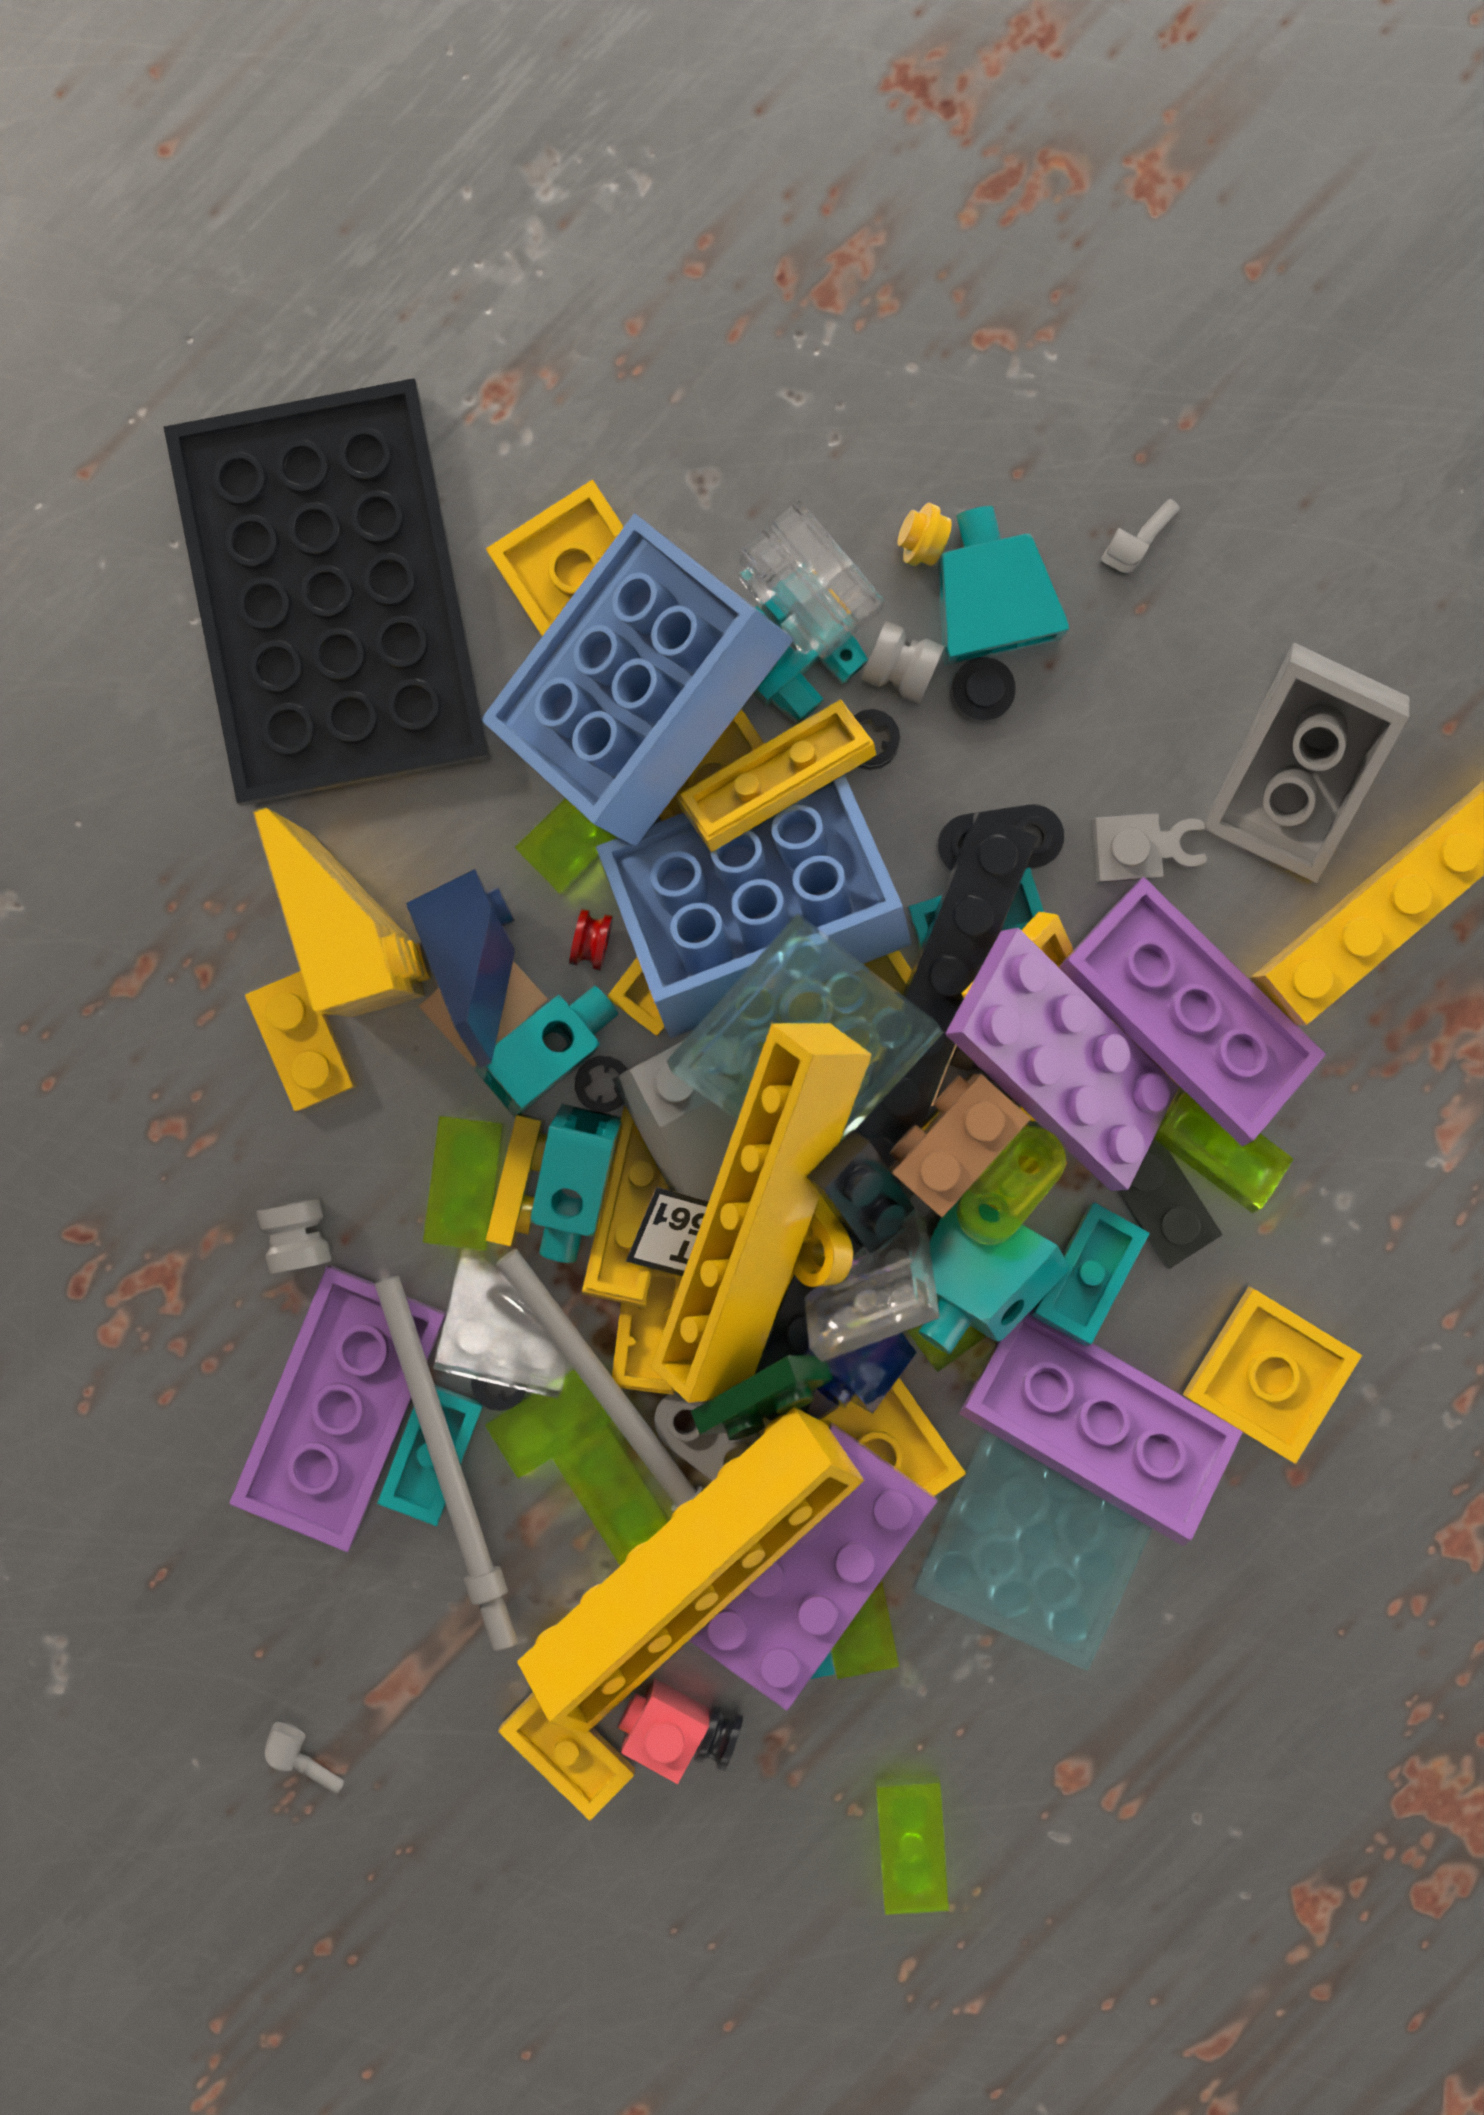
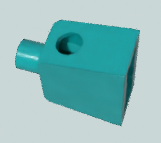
M994 506L976 507L957 514L956 517L963 548L943 553L938 562L942 645L945 646L942 652L944 665L949 666L978 657H988L1061 640L1069 631L1068 620L1031 534H1021L1001 539Z
M595 985L570 1006L558 995L495 1045L492 1063L482 1068H479L477 1065L475 1072L515 1119L516 1115L523 1114L596 1052L600 1043L594 1035L619 1015L618 1011L608 997ZM551 1032L557 1033L565 1039L567 1047L561 1052L551 1051L545 1046L543 1038Z
M566 1104L560 1106L549 1126L530 1222L536 1225L545 1226L539 1250L541 1256L558 1262H576L582 1235L594 1236L620 1132L621 1117ZM563 1189H572L581 1198H572L565 1194Z
M965 1192L950 1210L941 1217L915 1271L914 1282L923 1295L936 1305L918 1333L930 1344L947 1354H951L969 1326L994 1341H1001L1057 1284L1070 1267L1058 1245Z

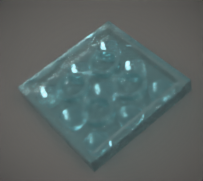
M797 913L666 1062L674 1075L738 1120L771 1023H830L872 1054L841 1137V1142L852 1129L855 1130L944 1032L935 1020Z
M983 1429L965 1468L966 1474L960 1479L912 1585L913 1592L1088 1671L1153 1528Z

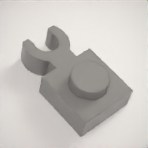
M1159 813L1102 817L1092 820L1097 883L1140 880L1143 877L1146 879L1164 877L1162 860L1167 859L1174 865L1186 869L1195 868L1207 862V854L1189 855L1182 850L1180 845L1181 837L1185 832L1193 833L1205 829L1204 821L1185 819L1173 825L1168 831L1160 832Z

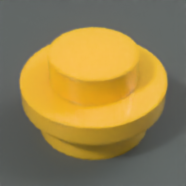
M929 502L922 507L920 512L911 510L906 516L897 540L898 546L904 548L903 561L905 563L917 566L921 562L933 566L943 553L951 532L952 520L940 514L939 506Z

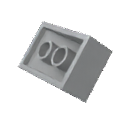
M1293 643L1260 706L1204 822V830L1318 883L1409 719L1410 697Z
M741 1012L612 1079L671 1191L707 1201L710 1200L761 1055V1050Z

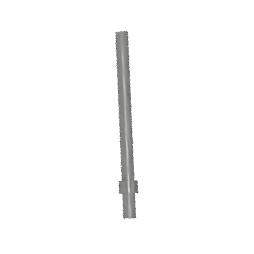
M514 1249L503 1256L496 1263L497 1267L674 1502L671 1506L672 1512L674 1513L683 1503L694 1499L704 1489L701 1486L694 1487L520 1252Z
M399 1275L374 1283L469 1574L463 1580L471 1604L479 1605L493 1651L504 1650L518 1643L503 1598L508 1589L501 1567L493 1566L400 1277Z

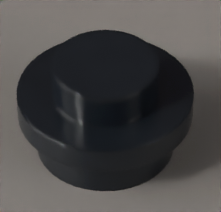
M978 657L969 660L957 671L952 683V698L956 707L963 715L975 721L985 722L999 718L1010 708L1016 694L1015 679L1010 669L1001 661L991 657Z

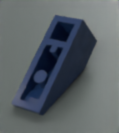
M473 869L407 902L406 905L453 1025L479 1068H482L492 1063L515 955V948L505 926L514 922L515 918L499 887L487 891L476 870Z

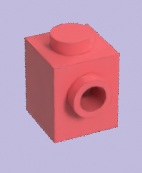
M654 1678L644 1697L637 1693L632 1696L620 1718L617 1728L624 1731L621 1754L678 1784L709 1728L710 1708Z

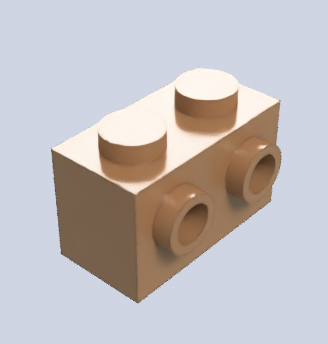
M974 1074L968 1081L959 1075L934 1102L933 1105L940 1112L924 1130L915 1124L890 1151V1154L896 1159L895 1163L889 1168L891 1174L940 1217H943L1031 1119L982 1074Z

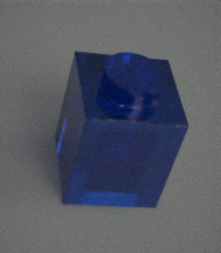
M846 1297L804 1356H825L833 1380L817 1388L822 1395L842 1408H846L851 1401L873 1414L917 1352L895 1322Z

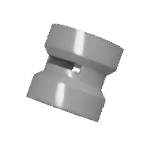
M886 621L861 680L877 687L887 684L889 680L894 683L893 687L899 689L902 698L920 704L945 646L930 639L920 642L912 640V643L905 641L907 635L904 628Z
M320 1198L256 1211L260 1230L270 1236V1248L265 1254L269 1274L302 1269L332 1261L329 1242L321 1237L320 1231L317 1229V1225L323 1218Z

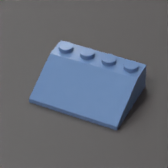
M634 513L481 719L483 723L593 824L636 847L794 638Z
M845 774L713 852H710L684 813L653 824L636 847L620 838L596 846L652 997L670 1039L912 945L903 905Z

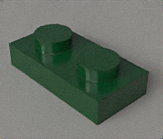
M787 1356L691 1410L699 1435L726 1433L729 1440L742 1439L762 1430L765 1427L763 1418L774 1412L784 1414L793 1407L800 1409L814 1400L811 1392L832 1381L833 1377L825 1356Z

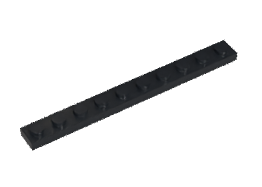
M975 812L846 1134L847 1136L854 1129L870 1141L888 1169L896 1161L890 1154L893 1147L915 1124L920 1128L923 1126L955 1045L945 1033L964 1000L962 993L975 980L1001 932L1039 837L981 813ZM851 1237L850 1240L853 1247L852 1266L849 1274L841 1283L809 1287L801 1283L794 1274L777 1311L755 1374L787 1356H825L828 1362L871 1255L854 1242ZM816 1389L811 1392L813 1397L816 1392ZM811 1403L799 1410L807 1413ZM774 1412L765 1418L773 1421L784 1414Z

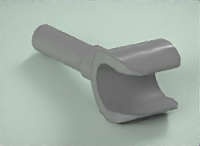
M1168 499L1141 527L1136 537L1118 528L1101 559L1102 562L1122 573L1133 572L1144 557L1154 537L1180 510L1179 505L1174 500Z
M274 1723L265 1743L266 1749L264 1753L268 1764L277 1770L292 1771L294 1769L300 1774L303 1773L336 1795L342 1788L344 1780L313 1761L311 1757L300 1753L306 1737L305 1733L286 1723Z

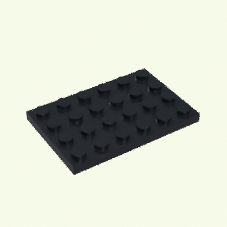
M412 378L164 426L236 803L244 806L490 758L416 379Z

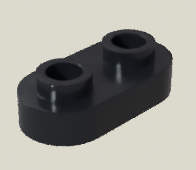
M1028 804L977 812L1021 830L1029 824L1041 828L1044 834L1043 843L1041 846L1034 848L1026 868L1030 867L1033 870L1049 864L1058 856L1063 847V825L1058 816L1045 806ZM975 813L963 814L953 818L943 827L938 835L936 843L937 857L942 867L950 874L960 851L958 847L959 839L967 834Z

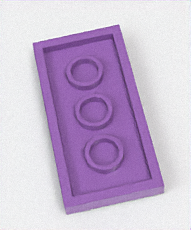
M1145 877L1128 890L1059 966L1109 1018L1242 1147L1255 1140L1326 1055Z
M1019 928L1003 930L996 939L945 1035L1110 1191L1128 1190L1179 1087Z
M332 1265L325 1268L229 1503L345 1552H348L353 1545L412 1401L373 1282ZM406 1296L428 1362L447 1312Z
M1032 1309L1003 1340L996 1343L959 1414L1181 1546L1189 1543L1199 1526L1243 1431L1092 1343V1345L1086 1347L1032 1317Z
M834 1423L829 1425V1429L865 1481L689 1640L786 1711L937 1503V1498Z

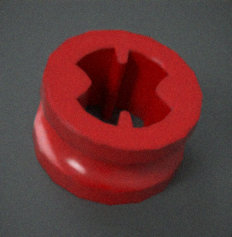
M581 909L573 937L569 964L578 966L581 961H589L592 964V969L601 971L612 928V915L605 914L601 919H594L591 917L589 910Z

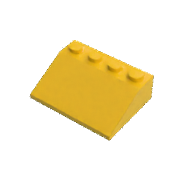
M268 808L255 811V819L313 1013L354 1018L426 996L422 982L431 979V972L421 943L415 944L413 940H409L408 935L311 832Z

